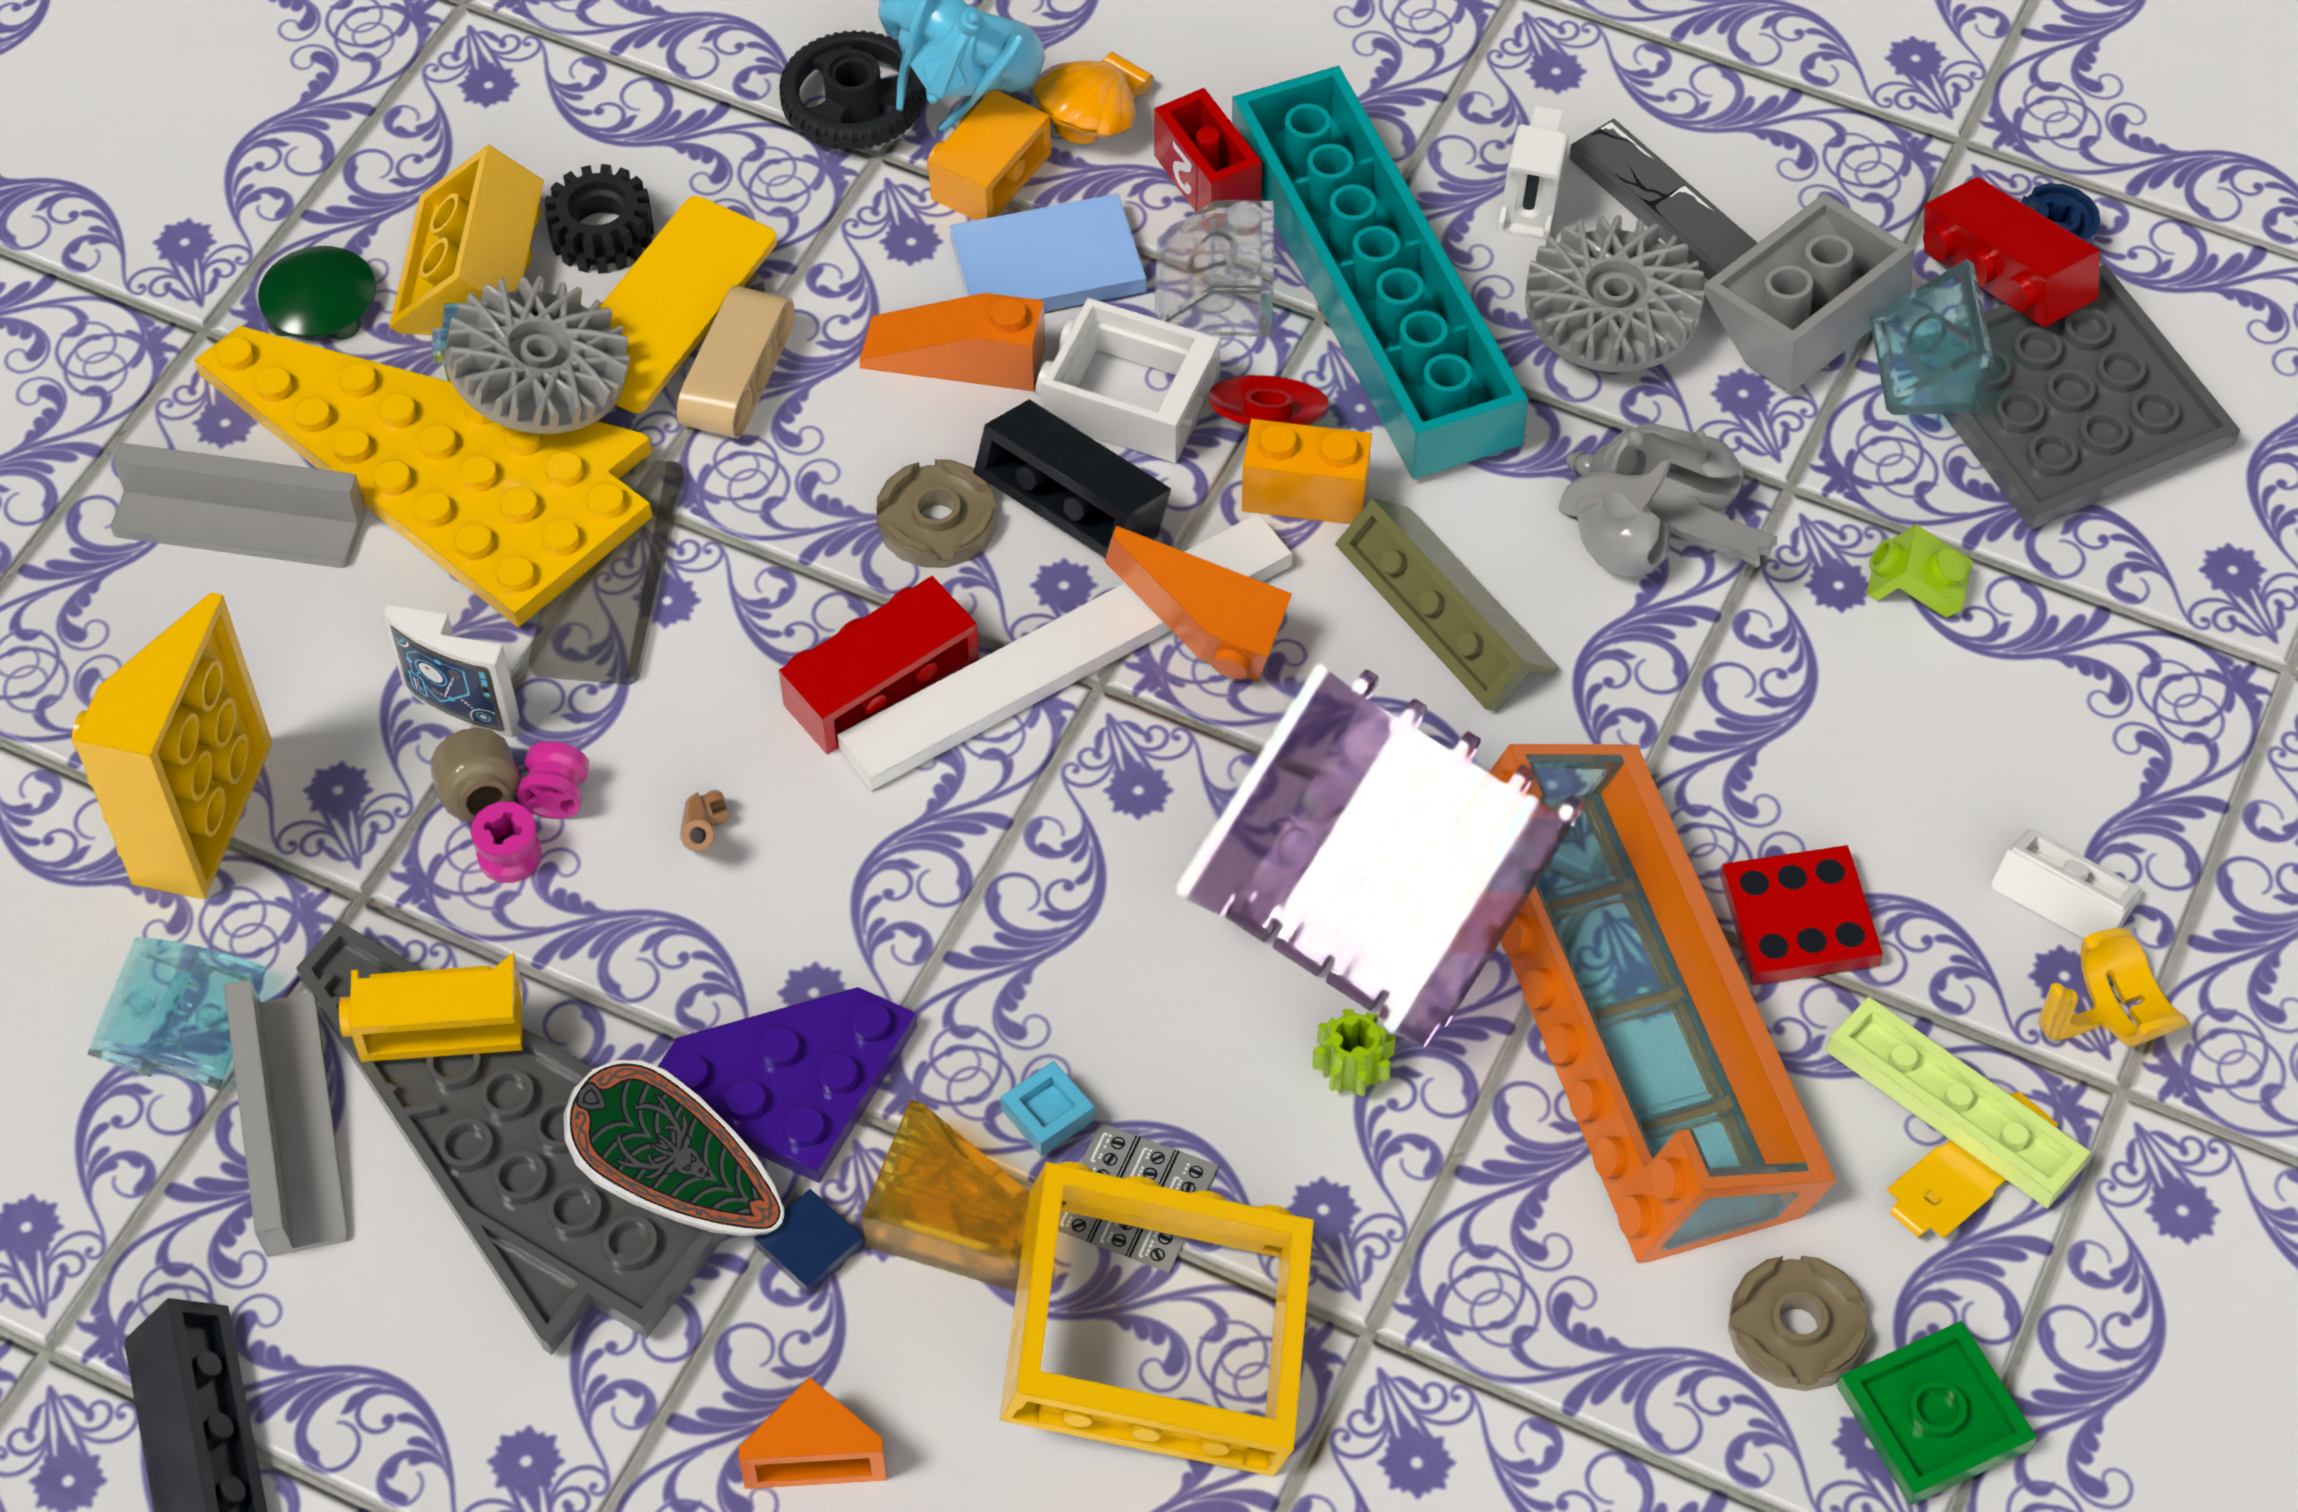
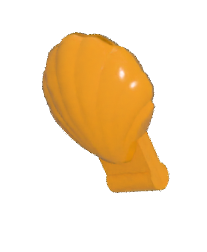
M1111 51L1102 61H1073L1051 66L1040 75L1033 87V94L1038 101L1040 110L1050 115L1051 121L1055 124V130L1061 137L1073 143L1089 144L1096 141L1098 137H1112L1132 127L1133 120L1136 118L1134 98L1140 94L1144 95L1150 89L1154 76Z

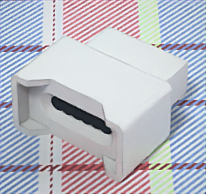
M1535 105L1530 126L1523 124L1517 126L1506 171L1504 195L1497 228L1499 232L1546 240L1549 236L1558 200L1569 139L1568 134L1559 131L1563 110Z

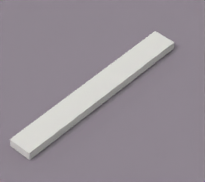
M1259 513L1184 551L1261 582L1292 566V552ZM1123 583L837 735L838 746L870 791L1159 638L1170 632L1171 629L1126 583Z

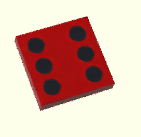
M1848 845L1722 864L1720 879L1752 986L1880 966L1883 952Z

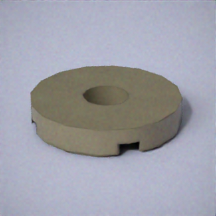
M935 459V465L920 467L919 462L903 467L887 479L877 496V529L885 547L901 560L920 567L947 568L969 561L987 547L997 529V502L991 485L975 475L973 467L950 459ZM934 505H942L952 510L947 517L942 519H929L921 514L926 508Z
M1801 1255L1800 1260H1782L1783 1256L1766 1259L1744 1275L1732 1296L1728 1331L1736 1354L1753 1374L1777 1387L1808 1391L1833 1385L1840 1379L1842 1374L1853 1370L1868 1340L1869 1324L1865 1312L1867 1306L1861 1290L1844 1271L1820 1258ZM1790 1309L1804 1310L1810 1313L1816 1320L1818 1328L1808 1334L1791 1332L1783 1325L1780 1315Z

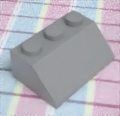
M1823 193L1704 284L1705 296L1745 363L1791 393L1910 300L1914 248Z

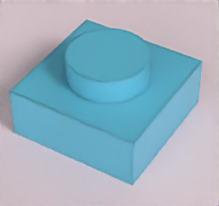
M1052 1061L1000 1096L1002 1112L1041 1157L1095 1120L1094 1105L1055 1061Z

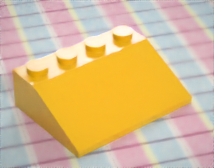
M212 592L101 683L88 709L82 710L78 714L72 730L73 747L77 749L87 774L88 783L93 788L102 810L103 820L107 822L117 847V854L123 861L132 885L205 900L273 744L224 596Z

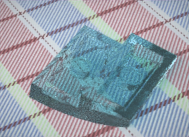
M135 937L87 1054L148 1077L152 1076L156 1067L219 1090L233 1057L224 984L251 979L258 993L267 967L199 946L154 938Z

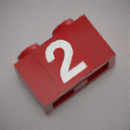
M1205 88L1154 108V156L1211 231L1261 210L1262 161Z

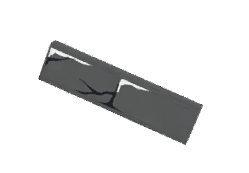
M1614 118L1571 144L1569 158L1633 215L1642 220L1648 228L1655 223L1658 224L1659 237L1666 244L1673 235L1678 239L1677 245L1686 243L1689 248L1687 262L1690 264L1698 260L1699 270L1704 272V277L1707 280L1713 278L1757 244L1752 237Z

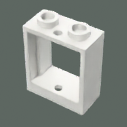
M1087 298L1076 319L1070 317L1066 321L1059 341V352L1054 361L1047 360L1043 364L1037 378L1036 394L1042 396V407L1087 436L1176 464L1208 401L1210 388L1220 378L1221 339ZM1096 351L1176 375L1158 411L1154 412L1078 388Z

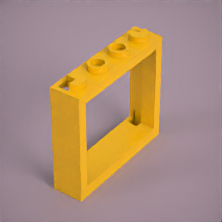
M1045 1162L1029 1192L999 1420L1274 1476L1294 1451L1314 1219L1292 1215L1289 1210L1280 1206L1262 1205L1254 1207L1226 1201L1222 1195L1212 1191H1194L1189 1193L1161 1187L1156 1181L1147 1177L1130 1176L1120 1178L1093 1172L1091 1168L1078 1162H1061L1058 1164ZM1061 1211L1280 1258L1265 1417L1040 1371Z

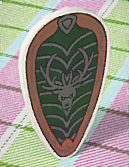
M614 1060L592 1069L572 1090L563 1114L565 1142L576 1166L598 1186L631 1204L674 1221L713 1233L737 1236L765 1235L775 1231L782 1224L784 1218L783 1205L773 1181L758 1157L699 1095L668 1071L643 1060Z

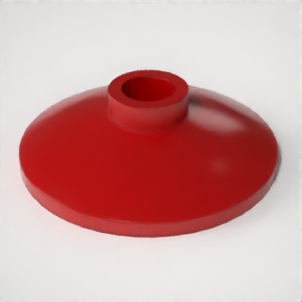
M1247 375L1222 380L1210 388L1208 397L1209 405L1216 413L1233 422L1248 426V432L1251 419L1310 425L1320 421L1327 415L1329 405L1326 395L1309 384L1289 378L1267 375Z

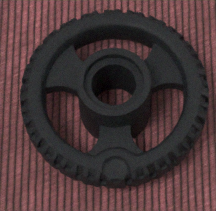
M852 30V32L843 31V33L834 32L833 35L827 34L825 37L816 38V41H811L808 45L801 47V50H798L790 58L783 69L779 84V95L786 119L801 136H805L809 141L812 140L814 143L821 144L824 147L829 146L832 149L854 150L859 148V150H863L866 147L873 148L874 145L881 146L882 143H888L891 139H896L899 135L904 134L906 130H909L917 121L924 108L926 88L911 67L903 111L896 110L898 75L891 78H880V68L877 60L892 66L899 72L902 52L898 40H893L889 36L884 37V34L881 33L875 34L872 31L868 33L864 30H861V32ZM814 70H820L823 72L826 100L817 106L807 108L800 99V88L805 79ZM883 104H889L895 107L890 112L881 116L883 113Z

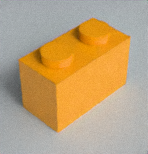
M998 90L988 92L977 106L974 105L962 117L960 125L946 141L938 142L930 152L926 168L929 172L931 199L973 220L998 216L1051 155L1050 115Z
M1251 419L1243 462L1242 511L1351 524L1366 504L1370 478L1372 433Z

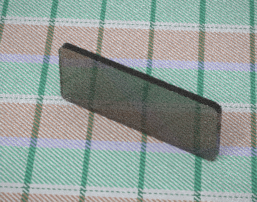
M642 459L619 478L620 481L650 503L653 517L541 609L528 660L530 671L534 676L631 685L638 681L684 481L683 469L679 463Z

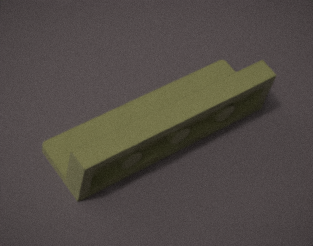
M1372 498L1335 543L1337 548L1485 709L1498 711L1531 672L1553 676L1558 671V665L1410 508Z

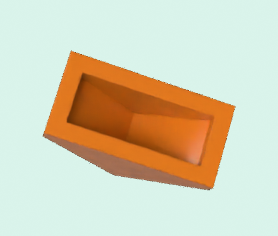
M810 1377L739 1446V1464L745 1489L887 1481V1466L882 1437Z

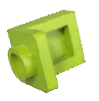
M1915 524L1893 539L1887 538L1876 547L1869 561V568L1872 571L1867 595L1878 601L1900 588L1940 615L1948 618L1963 609L1973 560Z

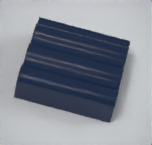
M811 1189L784 1211L782 1224L775 1231L754 1237L755 1247L807 1295L821 1287L829 1275L840 1270L847 1259L859 1253L864 1246L863 1236Z

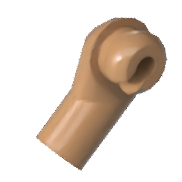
M711 790L701 796L696 792L686 800L679 835L683 846L688 850L698 852L709 848L714 840L712 826L721 825L728 821L730 817L729 811L726 807L723 793L719 790Z

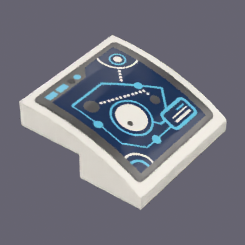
M386 604L383 617L403 687L416 699L452 720L473 728L488 729L499 735L513 737L520 715L503 645L454 637L449 616L446 613Z

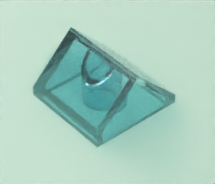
M1966 259L1869 317L1886 410L1893 415L1979 412L1993 354L1975 266Z

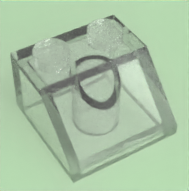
M1215 200L1157 238L1155 319L1210 336L1272 337L1274 201Z

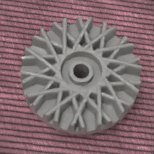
M1621 215L1614 217L1611 226L1605 217H1599L1596 230L1585 232L1584 221L1579 219L1575 230L1569 226H1565L1562 229L1561 240L1558 243L1549 235L1546 239V245L1539 246L1537 250L1536 262L1532 260L1530 262L1525 294V307L1529 322L1543 343L1556 354L1570 362L1604 372L1643 370L1657 366L1676 356L1690 343L1699 327L1705 291L1702 290L1704 272L1699 270L1698 260L1688 264L1689 248L1686 243L1677 245L1678 239L1675 235L1670 238L1667 244L1658 241L1659 225L1655 223L1644 230V222L1642 220L1637 221L1635 232L1621 230Z
M542 276L537 277L533 286L526 277H521L517 291L507 292L505 279L501 278L498 281L497 288L490 284L484 286L481 300H478L470 292L466 303L459 304L456 318L453 316L451 318L445 349V364L449 379L454 388L474 410L491 421L507 428L535 434H557L578 430L595 423L611 411L619 400L624 388L630 355H626L628 337L622 335V325L614 329L610 328L612 310L610 308L600 309L601 303L596 299L592 306L587 309L581 305L582 289L576 287L567 293V286L564 282L559 284L556 295L543 292L544 278Z

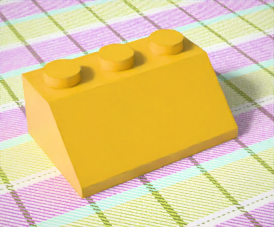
M488 144L422 193L418 201L389 328L401 334L448 336L452 316L456 318L459 304L466 303L470 292L478 300H481L484 286L490 284L497 288L498 281L501 278L505 279L507 292L517 291L519 280L521 277H524V272L530 265L533 256L530 244L534 227L537 225L542 214V207L539 205L544 180Z

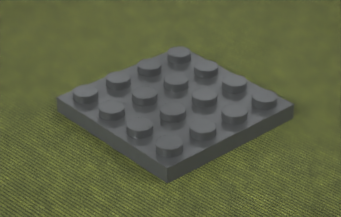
M2106 264L2099 266L2098 299L2045 328L2014 310L2009 305L2004 304L1904 345L1901 358L1903 363L2031 530L2234 446L2240 433L2239 427Z

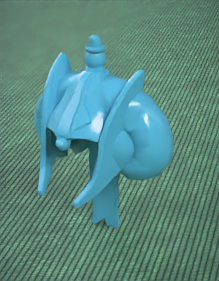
M879 0L878 17L885 31L898 40L902 52L897 81L896 110L903 111L911 67L926 88V96L929 103H936L946 97L967 96L938 127L940 132L944 133L963 117L983 94L996 89L1009 93L1030 88L1040 77L1045 60L1043 43L1034 29L1023 22L985 13L963 0Z

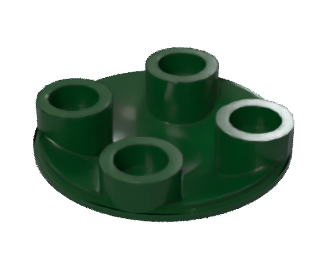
M333 246L308 247L284 256L270 267L261 280L258 290V302L270 331L275 335H293L306 338L329 335L334 339L344 340L353 337L361 328L360 319L367 313L375 298L376 282L370 266L357 254Z

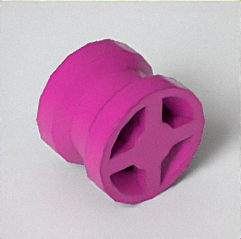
M538 742L530 746L524 761L528 776L522 778L516 794L517 801L530 813L543 818L565 819L576 815L582 801V793L578 786L587 778L590 767L589 759L577 748L561 742Z
M497 802L486 806L478 812L472 821L470 834L481 871L489 879L499 883H514L524 880L534 873L541 862L542 849L537 837V829L532 814L524 806L514 802ZM509 835V838L504 839L501 844H496L495 840Z

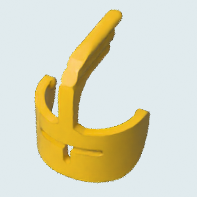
M2125 928L2099 931L2083 939L2080 953L2081 968L2088 993L2093 1002V1009L2073 1015L2078 1002L2077 993L2073 989L2065 988L2062 984L2056 982L2050 985L2038 1019V1024L2045 1036L2051 1040L2072 1038L2102 1026L2112 1032L2122 1043L2129 1046H2137L2191 1025L2187 1017L2177 1011L2165 998L2152 976L2141 945L2134 934ZM2107 976L2112 979L2123 1005L2137 1000L2142 1001V1003L2130 1007L2128 1011L2138 1026L2128 1018L2112 992Z

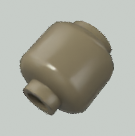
M483 728L460 730L446 737L436 747L431 758V776L439 799L445 810L458 820L472 822L478 812L488 805L497 802H516L521 775L507 742L494 731Z

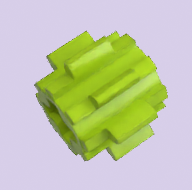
M1347 1008L1343 1009L1342 1017L1339 1019L1331 1018L1327 1024L1320 1022L1318 1025L1317 1042L1320 1046L1313 1049L1312 1066L1313 1069L1322 1070L1324 1078L1330 1076L1329 1089L1331 1091L1337 1090L1341 1093L1343 1089L1354 1091V1095L1364 1096L1366 1087L1370 1084L1376 1087L1379 1081L1388 1082L1390 1079L1391 1062L1388 1058L1392 1057L1395 1053L1396 1038L1395 1035L1386 1034L1384 1026L1378 1028L1379 1015L1371 1014L1368 1011L1365 1015L1354 1014L1353 1009L1348 1010Z

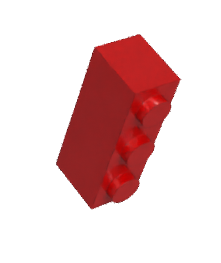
M1977 176L1924 204V253L2045 328L2098 299L2100 250Z
M932 575L914 587L901 589L888 603L867 616L849 621L836 635L813 649L803 650L794 655L787 665L779 669L783 705L828 755L839 748L837 738L839 733L978 661L977 623Z

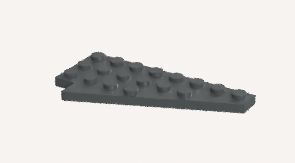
M337 920L296 967L300 980L308 993L314 995L317 1006L543 1350L553 1355L591 1305L645 1338H648L727 1234L713 1233L689 1226L631 1204L595 1184L576 1166L565 1142L563 1114L572 1090L594 1068L523 1027L522 1051L360 1062L353 1038L342 1036L339 1023V1001L341 997L350 996L351 970H358L361 978H369L370 974L420 971L423 969Z

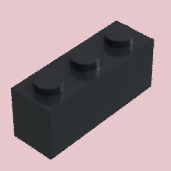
M1030 399L984 425L973 471L975 475L1104 558H1106L1116 526L1152 540L1157 538L1171 492V488Z

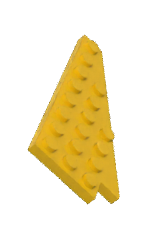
M238 326L194 359L198 373L202 378L314 467L322 470L356 474L367 509L517 628L653 518L650 503L620 481L624 475L652 454L650 439L643 433L599 421L578 430L557 434H535L517 431L497 424L474 410L458 394L452 382L243 326Z

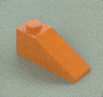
M981 293L874 315L871 317L859 360L860 368L1034 392L1045 350L1043 300Z
M1116 526L1105 563L1200 660L1212 664V667L1224 676L1234 679H1244L1247 677L1258 682L1292 593Z

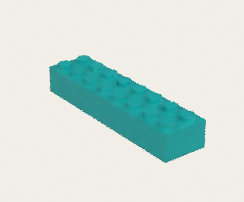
M1340 66L1232 96V124L1262 161L1261 199L1412 479L1523 445L1529 399Z

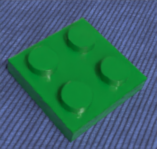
M1962 1320L1842 1374L1837 1385L1839 1392L1910 1506L2032 1450L2037 1436Z

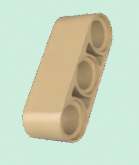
M736 285L730 288L681 388L677 404V421L680 425L739 439L742 436L791 333L794 319V303L792 299Z

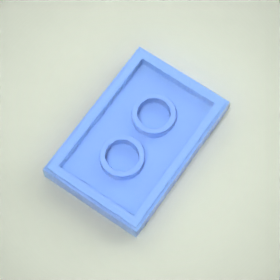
M1119 193L950 225V239L967 296L991 293L1043 300L1044 312L1085 304L1087 298L1102 301L1146 292V276Z

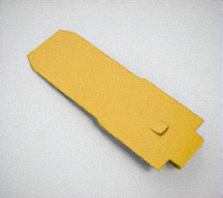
M2021 1092L2009 1094L2053 1126L2058 1127L2057 1122ZM1949 1140L1943 1146L1934 1148L1886 1189L1898 1200L1891 1208L1890 1214L1917 1238H1920L1928 1229H1932L1938 1236L1944 1239L1993 1197L1994 1190L2003 1184L2006 1179Z

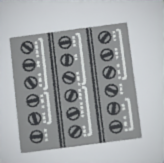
M1100 1122L1081 1161V1164L1088 1166L1093 1172L1120 1178L1130 1176L1147 1177L1156 1181L1161 1187L1189 1193L1207 1191L1219 1166ZM1064 1211L1060 1212L1059 1232L1170 1273L1185 1240V1237Z

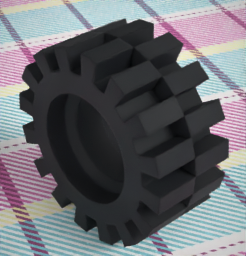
M601 164L600 173H592L591 165L581 167L582 176L578 178L572 171L563 175L565 186L555 182L550 188L552 196H546L545 216L550 241L556 256L561 254L562 262L569 267L577 260L578 271L586 273L589 272L591 264L597 265L598 274L608 273L607 264L611 263L616 264L618 271L627 268L626 257L628 256L636 262L643 253L642 247L647 248L651 244V234H654L649 194L647 188H643L642 180L637 175L631 179L629 170L620 167L616 175H613L611 165ZM606 212L619 215L615 220L602 225H587L580 222L584 218L596 213Z

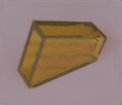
M910 1100L862 1213L866 1247L1016 1292L1029 1192L926 1105Z

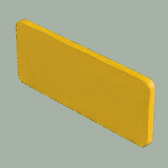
M692 196L686 199L600 306V309L610 308L612 310L610 328L614 329L622 325V335L628 337L626 355H630L624 388L619 400L615 404L616 406L632 413H642L647 410L708 333L730 288L734 285L744 287L776 247L777 239L774 229L701 196Z

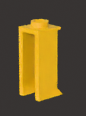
M512 952L493 969L492 966L378 973L370 974L369 978H361L358 970H351L350 996L341 997L339 1001L341 1034L343 1037L353 1038L360 1062L522 1051L523 984L515 954Z

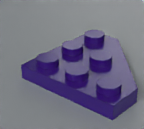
M856 987L677 1037L657 1067L668 1071L699 1095L738 1134L753 1153L820 1183L917 1028L916 1013Z

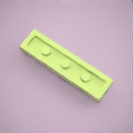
M1870 996L1863 1001L1829 1038L1825 1050L1827 1053L2047 1209L2087 1163L2091 1151Z

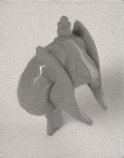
M1643 424L1635 429L1631 428L1618 434L1609 444L1603 445L1595 455L1579 451L1569 454L1566 458L1572 472L1580 474L1582 477L1575 479L1567 486L1559 503V511L1565 515L1578 517L1581 539L1587 552L1598 564L1617 575L1633 577L1653 573L1667 557L1670 549V533L1676 534L1686 542L1692 541L1717 550L1729 559L1739 558L1754 565L1756 568L1761 566L1760 555H1770L1772 547L1777 545L1778 536L1730 520L1728 515L1716 512L1725 509L1734 502L1741 491L1744 479L1743 470L1728 445L1719 439L1706 436L1703 430L1698 429L1693 433L1659 424Z

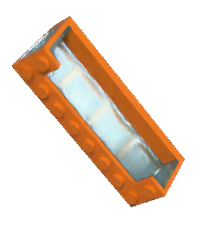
M1509 744L1454 818L1452 824L1456 831L1457 840L1465 852L1477 881L1479 893L1485 900L1499 933L1501 945L1507 953L1520 983L1524 1000L1530 1007L1546 1045L1547 1055L1553 1062L1567 1095L1571 1112L1577 1119L1593 1157L1595 1169L1601 1176L1614 1207L1620 1229L1627 1238L1636 1262L1654 1261L1802 1218L1837 1181L1638 745Z

